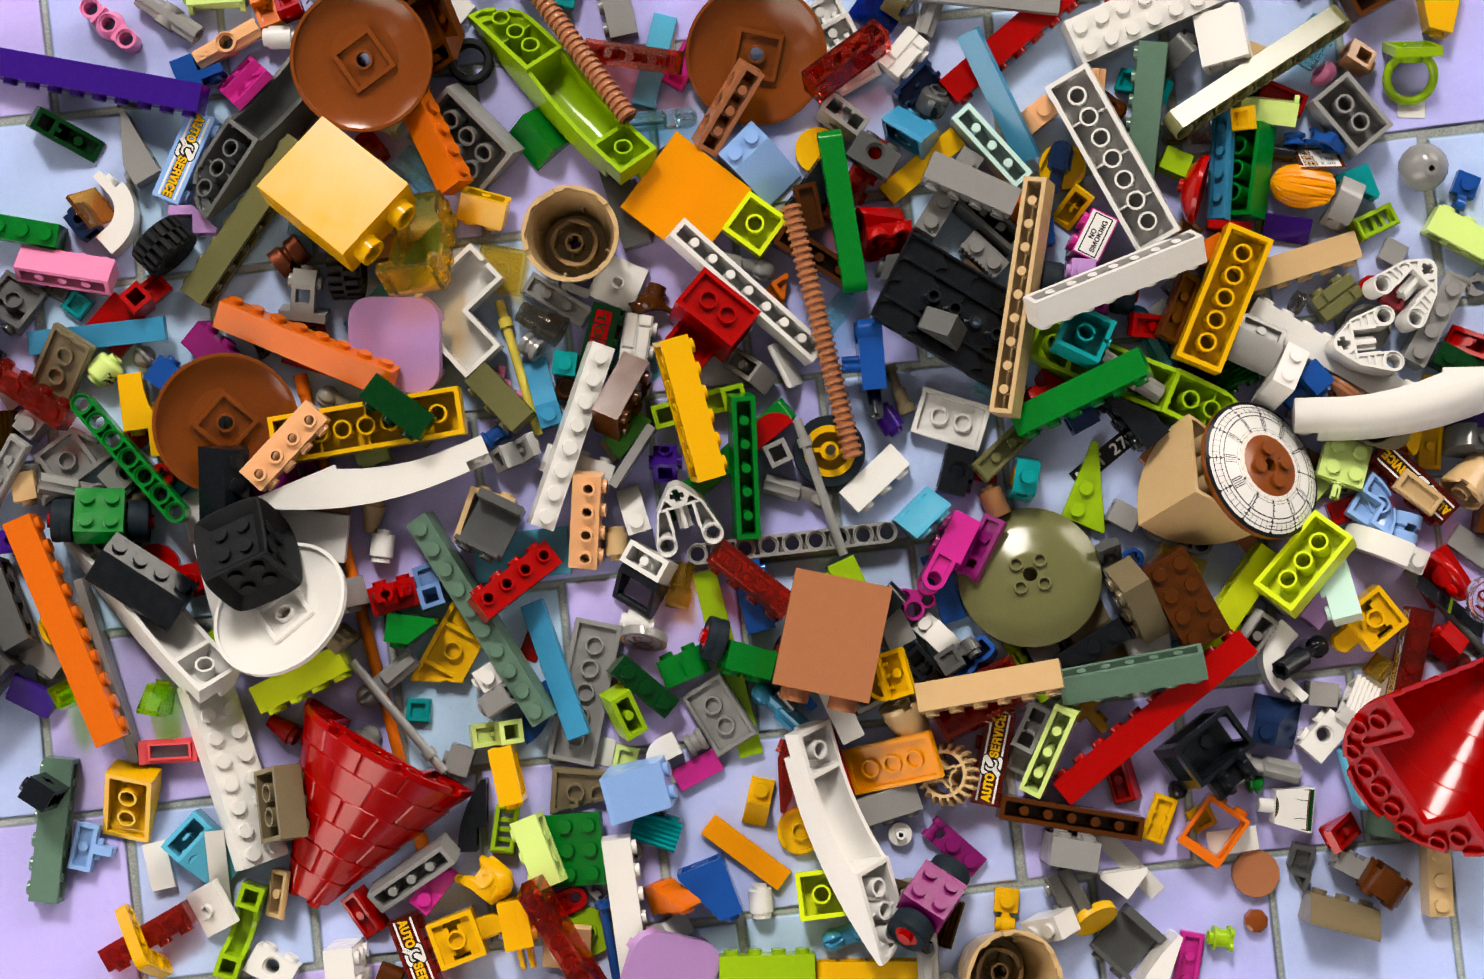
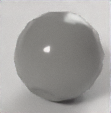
M1419 143L1409 147L1402 154L1398 162V173L1400 179L1408 188L1426 192L1438 187L1445 180L1448 174L1449 163L1447 156L1439 147L1431 143Z

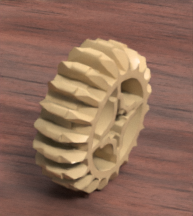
M941 742L939 746H936L945 776L925 781L919 789L927 790L924 796L926 798L932 797V803H940L942 807H946L948 804L950 807H955L957 803H965L964 797H972L969 790L976 791L977 787L973 782L980 780L979 777H975V772H979L980 769L973 767L977 760L976 758H970L972 752L970 750L964 751L965 747L963 745L956 746L955 742H949V744ZM949 754L954 756L960 764L952 765L945 756ZM947 770H953V771L950 772V775H948L949 778H945V777H946V773H948V772H946V771H947ZM963 773L962 782L960 784V776ZM944 783L951 793L946 794L937 787V784Z

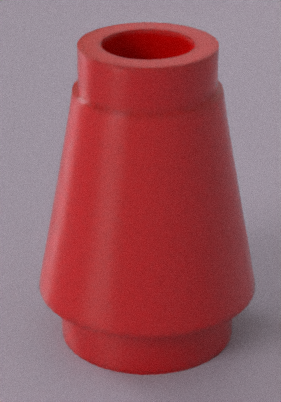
M275 714L271 715L266 722V726L285 745H295L302 736L303 729L300 728L299 724Z

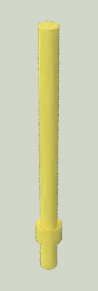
M504 300L495 301V306L499 316V328L503 330L523 400L535 411L525 370L512 330L514 326L512 318L508 316ZM536 415L530 421L535 437L543 435Z

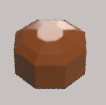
M1249 909L1244 914L1243 924L1249 931L1261 933L1268 927V917L1260 909Z

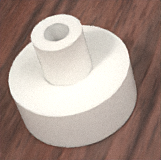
M897 821L889 827L888 837L894 845L904 846L911 841L912 830L907 823Z

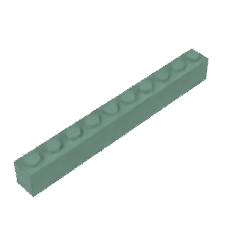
M434 511L424 512L406 525L407 529L532 728L557 714L553 700L499 614L484 624L467 603L472 596L470 591L478 586L479 583Z

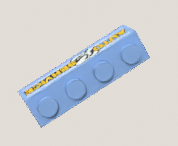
M206 114L205 116L196 115V119L185 117L152 195L173 205H188L193 196L192 188L194 185L192 183L196 166L221 128V123L216 118Z

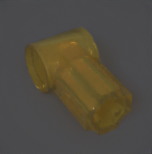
M674 561L679 566L671 579L670 588L666 593L665 607L689 610L694 564Z

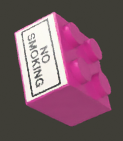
M1092 208L1088 213L1084 212L1075 226V229L1078 230L1077 234L1074 233L1065 246V250L1068 251L1065 257L1070 260L1072 258L1096 259L1097 264L1119 220L1095 208Z

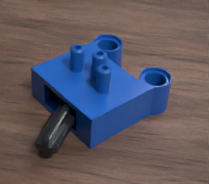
M872 318L857 319L853 323L856 356L842 357L841 370L843 374H858L859 392L867 393L869 417L879 420L884 416L881 390L887 388L882 325Z

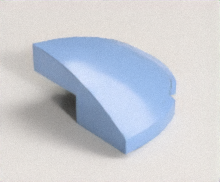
M1371 472L1364 482L1363 490L1356 492L1343 514L1361 525L1391 535L1396 523V508L1391 509V503L1388 498L1392 494L1384 481L1374 472Z

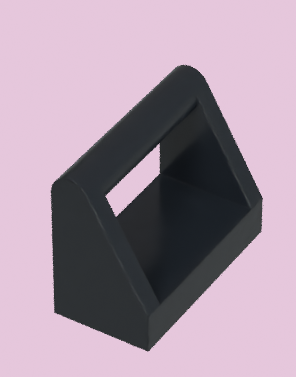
M622 563L618 570L612 597L651 620L670 587L657 583L627 564ZM630 578L652 590L648 607L623 593Z

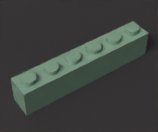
M1139 40V46H1134L1133 60H1137L1136 70L1131 72L1130 84H1134V94H1129L1128 108H1132L1131 118L1126 120V130L1130 132L1129 136L1155 180L1169 43Z
M1197 643L1064 668L1062 673L1066 690L1060 692L1063 706H1078L1083 702H1100L1106 698L1115 696L1126 697L1137 692L1149 693L1164 687L1175 688L1180 684H1198L1203 680L1209 679L1202 645Z
M51 755L44 757L40 764V774L46 772L70 788L57 808L43 813L37 809L35 811L34 821L37 823L31 841L34 853L29 861L31 879L27 882L26 894L29 895L28 901L58 904L64 901L80 758Z

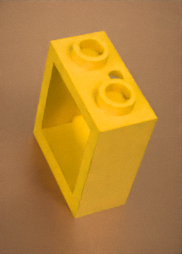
M516 743L491 747L487 750L499 807L506 806V810L519 808L528 797Z

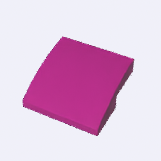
M248 55L217 89L241 111L273 76L251 55Z

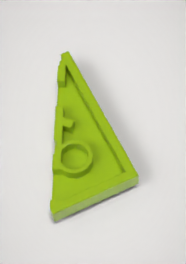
M1092 440L1061 515L1074 523L1104 534L1105 525L1098 442Z

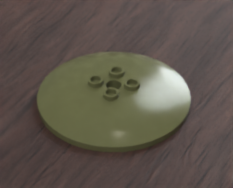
M1040 508L1013 509L1011 512L998 517V519L1005 521L1008 525L984 570L981 581L976 583L969 576L958 574L961 600L974 623L995 640L1020 648L1051 646L1071 637L1091 617L1101 593V564L1091 540L1078 525L1068 518L1053 511ZM972 560L970 567L974 568L977 562ZM1028 569L1034 570L1037 573V578L1033 581H1027L1023 577L1024 571Z

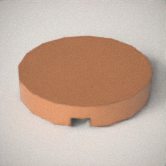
M1260 849L1241 852L1231 866V879L1234 886L1250 897H1263L1270 894L1276 888L1280 878L1276 860L1269 853Z

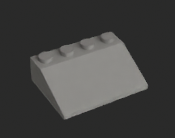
M460 83L446 86L435 101L440 107V112L450 128V133L455 143L460 148V154L464 162L470 169V174L474 181L468 186L486 191L512 166L525 148ZM409 133V135L407 136V138L415 145V143H414V141H413V139H412V137H411V135H410V133Z

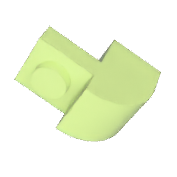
M522 718L502 719L468 725L471 749L525 742Z

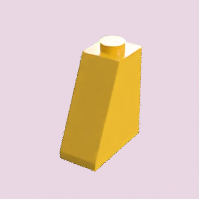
M1416 0L1422 33L1428 34L1430 38L1442 40L1453 32L1460 0Z

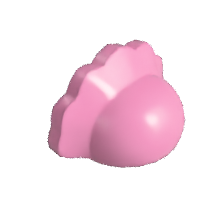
M1332 61L1320 62L1312 72L1310 83L1319 87L1326 86L1332 82L1337 75L1336 65Z

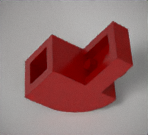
M150 276L141 284L136 280L118 297L136 318H142L156 309L155 306L173 291V288L162 276Z

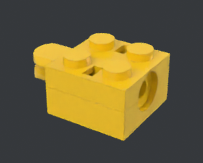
M1370 585L1357 596L1364 620L1345 624L1330 637V644L1333 649L1346 653L1359 644L1364 651L1374 652L1409 623L1408 619L1380 585Z
M529 892L507 896L496 904L505 952L517 950L521 970H527L526 948L530 967L536 968L537 962L534 946L539 939V935H541L539 921L534 919V912L537 911L534 897L530 898Z
M474 905L432 920L425 925L441 971L487 955L490 948L486 939L501 933L498 913L491 912L478 917Z

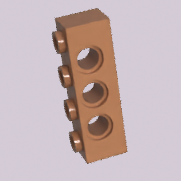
M739 57L691 138L696 147L714 157L718 155L765 76L759 68Z

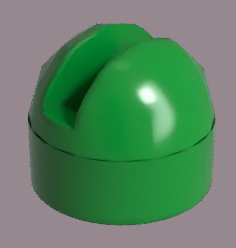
M1255 775L1256 777L1253 780L1244 781L1245 789L1251 794L1253 791L1255 794L1260 793L1264 786L1262 776Z

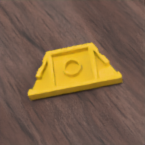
M453 600L419 661L421 665L414 670L410 678L411 681L463 683L482 646Z

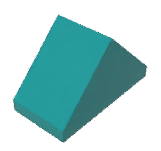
M1368 163L1333 177L1336 187L1342 178L1346 176L1366 185L1363 199L1373 202L1379 198L1380 192Z

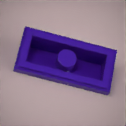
M1266 213L1265 220H1262L1260 234L1278 242L1307 245L1313 219Z
M15 673L5 699L47 719L56 709L58 693L19 673Z

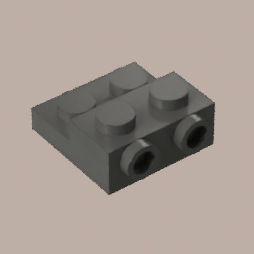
M6 270L0 277V325L6 334L10 336L17 334L21 337L35 320L34 314L47 300L48 294L31 283L17 281L16 274L9 270Z

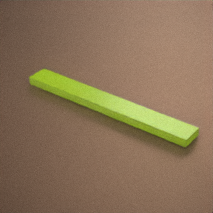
M716 569L692 574L705 624L710 616L729 621ZM731 627L728 640H734ZM717 668L718 673L722 672V669ZM741 674L740 678L724 675L756 726L743 675ZM759 734L754 735L737 746L740 758L763 753Z

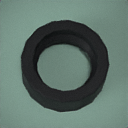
M465 38L460 53L468 48L479 50L485 59L482 70L475 75H466L458 69L457 60L449 64V69L457 81L465 85L481 84L490 77L493 71L494 60L491 51L484 42L476 38Z

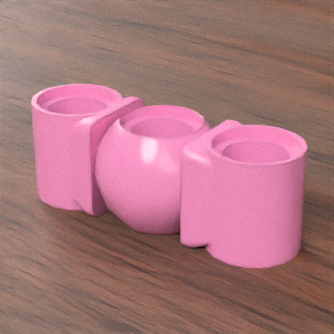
M98 0L81 1L79 6L81 14L96 27L100 37L113 41L127 54H136L140 51L142 47L140 37L126 25L125 19L121 14L109 11ZM97 6V12L89 15L90 9ZM115 21L114 28L107 30L108 23ZM133 37L132 43L124 46L125 39Z

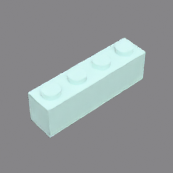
M970 103L966 104L951 118L949 125L974 152L984 157L983 162L999 179L1019 187L1023 183L1024 176H1031L1033 173L1031 169Z
M1346 559L1320 589L1321 597H1327L1329 606L1324 607L1328 621L1333 619L1335 627L1364 620Z

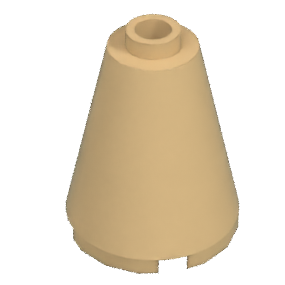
M1470 453L1442 476L1439 488L1442 493L1452 502L1455 499L1462 502L1460 507L1465 509L1478 510L1484 503V453Z
M916 694L900 698L894 703L888 701L878 710L881 718L896 737L931 730L929 719L926 718L925 714L922 715L918 711Z

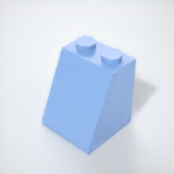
M664 755L610 766L599 779L611 826L659 812L674 805L678 798L676 785H672L670 778L672 775L671 765L668 761L666 762Z

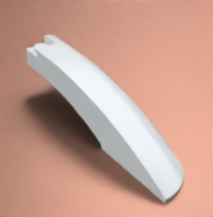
M1484 366L1443 367L1441 373L1419 382L1371 394L1347 397L1294 398L1291 413L1292 431L1299 435L1316 433L1317 441L1365 440L1416 433L1473 417L1484 412Z
M480 435L437 454L410 462L363 469H340L339 465H332L258 497L264 499L274 509L318 510L358 506L405 496L436 486L492 463V460Z
M74 539L73 542H64L86 575L106 546V544H75ZM94 585L139 644L185 694L190 693L199 703H202L216 693L223 696L236 683L240 671L232 667L222 657L216 642L195 621L186 608L167 632Z

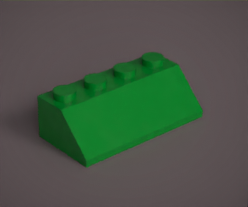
M1257 121V129L1236 131L1231 219L1257 221L1265 220L1276 135V127L1266 122Z

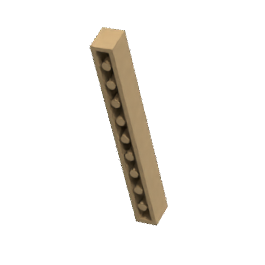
M1024 176L989 406V412L997 417L1021 419L1034 326L1029 324L1027 320L1023 296L1040 290L1055 184L1047 177Z

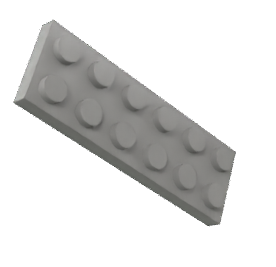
M576 617L567 665L592 733L572 741H567L557 713L547 758L591 767L595 766L606 712L599 694L611 687L612 676L606 670L617 658L622 626Z

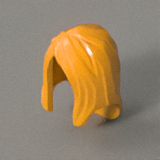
M1290 164L1276 170L1270 179V189L1274 198L1284 205L1297 209L1323 206L1330 201L1336 190L1333 174L1324 168H1301L1306 166Z

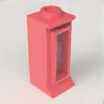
M192 737L138 741L139 765L200 761Z

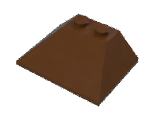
M403 0L419 15L429 33L433 49V76L458 59L465 34L451 0Z

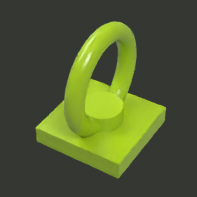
M1429 40L1382 42V52L1392 56L1386 64L1382 75V85L1386 95L1393 102L1404 106L1416 105L1425 101L1434 92L1439 78L1438 67L1432 57L1443 56V46ZM1423 62L1427 66L1429 71L1428 83L1420 93L1414 96H1403L1396 92L1392 85V74L1399 63L1416 64Z

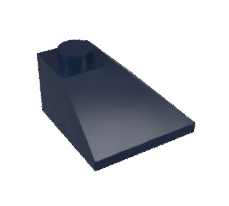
M1254 693L1247 726L1248 734L1254 742L1292 750L1302 703Z

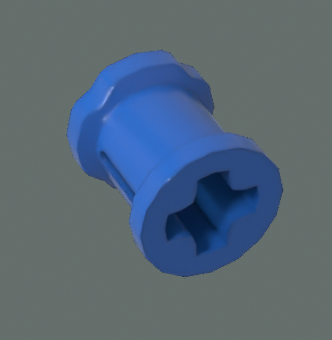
M498 422L488 432L480 434L491 450H494L495 446L505 439L511 438L509 432L507 433Z

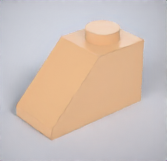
M1046 94L1042 95L1021 112L1032 136L1059 114L1055 105Z

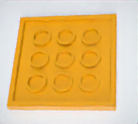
M676 131L657 156L649 171L640 179L620 208L663 241L685 217L713 242L749 190L751 191L752 189Z

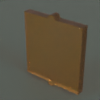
M96 187L66 196V200L76 211L75 214L81 217L89 229L112 221L114 210L109 205V201L103 198Z

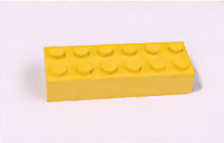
M1231 222L1223 226L1179 341L1171 355L1172 359L1214 376L1222 372L1274 242L1273 239Z
M688 334L652 343L690 482L700 483L726 475L725 469H728L725 455H721L719 450L721 438L718 431L715 432L712 423L715 422L713 410L711 408L708 409L707 406L708 391L706 386L702 385L699 376L702 375L700 363L698 361L695 362L693 352L696 349L693 339L689 338Z

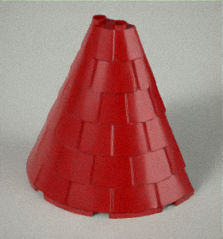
M1484 657L1445 673L1377 697L1366 703L1348 724L1342 744L1343 757L1347 758L1349 765L1346 772L1352 786L1366 806L1378 818L1383 815L1395 824L1394 831L1419 845L1442 853H1447L1449 849L1461 851L1465 857L1484 856Z
M309 697L304 704L299 763H301V769L304 772L303 790L307 797V806L305 808L306 817L310 822V829L308 831L309 836L292 840V852L290 853L289 861L291 875L288 893L296 897L302 896L307 899L306 903L319 909L321 905L328 906L350 889L353 884L400 851L401 847L423 833L425 829L448 814L451 809L470 797L473 791L444 774L440 775L434 768L418 770L350 730L348 726L352 721L351 719L317 699Z

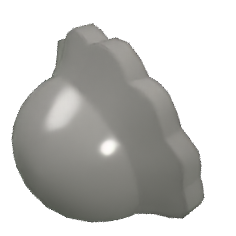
M137 343V348L133 355L135 363L142 368L152 366L156 360L154 350L148 346H142L141 343Z
M367 725L362 729L355 730L357 734L381 747V732L377 727Z

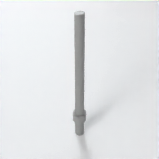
M802 418L793 420L798 436L797 443L799 449L802 448L838 555L848 554L811 447L813 444L810 435L807 436Z
M355 658L348 664L419 748L422 752L420 755L425 761L429 760L440 775H442L448 768L436 755L438 752L435 748L425 742Z

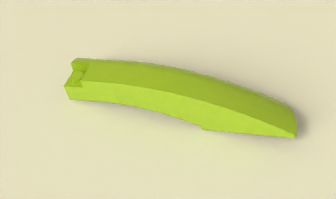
M491 7L468 15L470 23L522 91L551 124L605 177L610 175L622 185L635 175L640 179L649 171L656 159L657 148L630 123L620 124L618 122V119L614 117V113L609 110L610 107L606 106L601 96L598 95L597 90L593 88V85L590 84L589 80L566 53L564 46L538 22L526 13L513 8L505 11L496 10L495 7Z

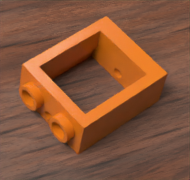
M1208 792L1176 837V840L1219 869L1251 821L1246 818L1248 816L1246 811L1237 805L1234 809L1227 805V798L1223 801H1218L1213 794ZM1210 802H1213L1240 821L1217 855L1188 836Z

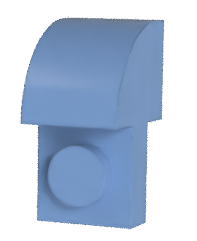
M426 563L412 568L422 610L426 612L447 605L448 600L445 588L431 565Z

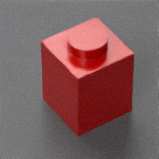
M1449 620L1442 625L1439 623L1434 625L1429 630L1428 634L1430 636L1424 644L1445 664L1461 655L1470 640Z

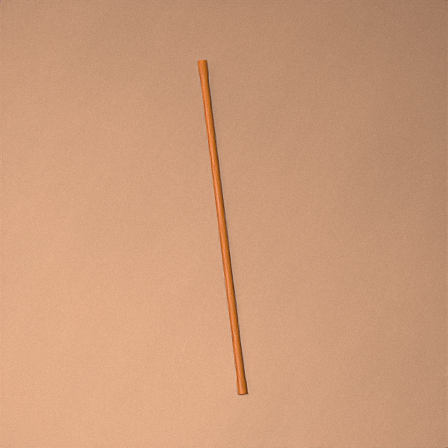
M307 373L294 375L293 379L301 404L305 400L313 403ZM328 458L316 460L319 471L330 467ZM349 540L347 561L343 563L346 578L358 576ZM365 604L362 605L363 610L356 612L372 678H374L383 668ZM379 702L392 754L407 763L397 722ZM425 830L413 839L416 851L429 844Z

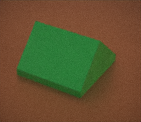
M538 107L523 114L509 132L525 148L522 154L537 171L570 144L542 114Z

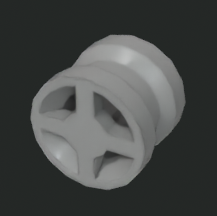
M528 332L519 342L517 350L521 354H527L528 358L535 362L545 352L547 343L542 339L538 340L534 333Z
M699 727L694 729L692 734L682 736L693 757L698 755L700 750L710 748Z

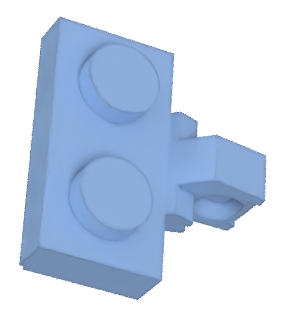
M83 820L76 821L67 868L90 873L93 872L95 860H101L102 856L112 857L116 855L117 846L104 844L105 839L100 838L102 824Z

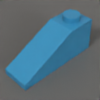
M541 357L535 362L531 360L523 363L541 429L545 431L558 427L563 412L546 357Z

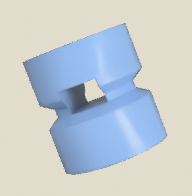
M1396 510V523L1392 535L1416 545L1418 541L1416 532L1421 530L1424 517Z

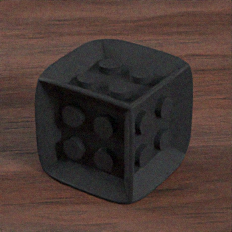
M250 497L237 501L205 516L195 524L194 542L200 574L207 587L231 608L237 611L251 610L276 600L301 585L302 567L295 535L286 519L264 499Z

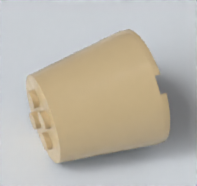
M562 185L552 188L532 202L522 222L521 239L528 259L539 272L556 281L581 282L595 277L610 263L618 247L619 226L613 209L600 194L579 185ZM578 240L581 246L574 250L570 243Z
M1010 929L981 934L973 938L964 947L958 961L959 979H1063L1062 967L1053 948L1041 937L1024 930ZM995 967L999 969L998 974L993 973Z

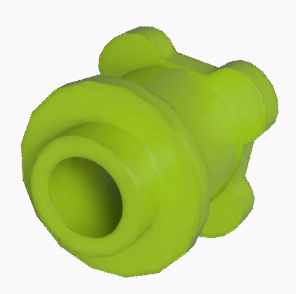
M1212 925L1211 930H1207L1206 943L1210 944L1211 949L1220 947L1228 949V952H1233L1235 929L1231 928V926H1226V929H1222Z

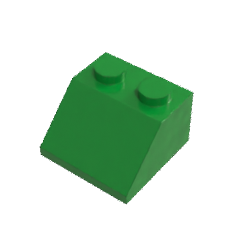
M397 612L387 613L384 642H390V647L408 648V644L416 643L438 626L442 618Z

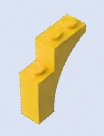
M136 372L117 375L124 432L131 433L132 437L146 435V431H148L151 457L159 458V462H163L153 439L152 414L154 405L148 392L147 380L143 378L145 374Z

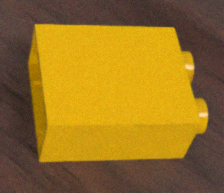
M323 116L257 185L270 207L351 272L361 263L365 266L372 264L380 256L384 248L382 240L393 228L397 230L404 229L416 214V207L414 205L417 202L409 184Z

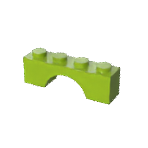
M743 382L708 390L709 398L706 399L708 409L711 408L714 414L726 412V394L745 393ZM668 401L650 406L656 430L675 425Z
M251 879L242 882L235 903V911L240 921L231 926L225 944L219 952L212 976L222 979L242 978L243 968L246 965L268 897L269 885Z

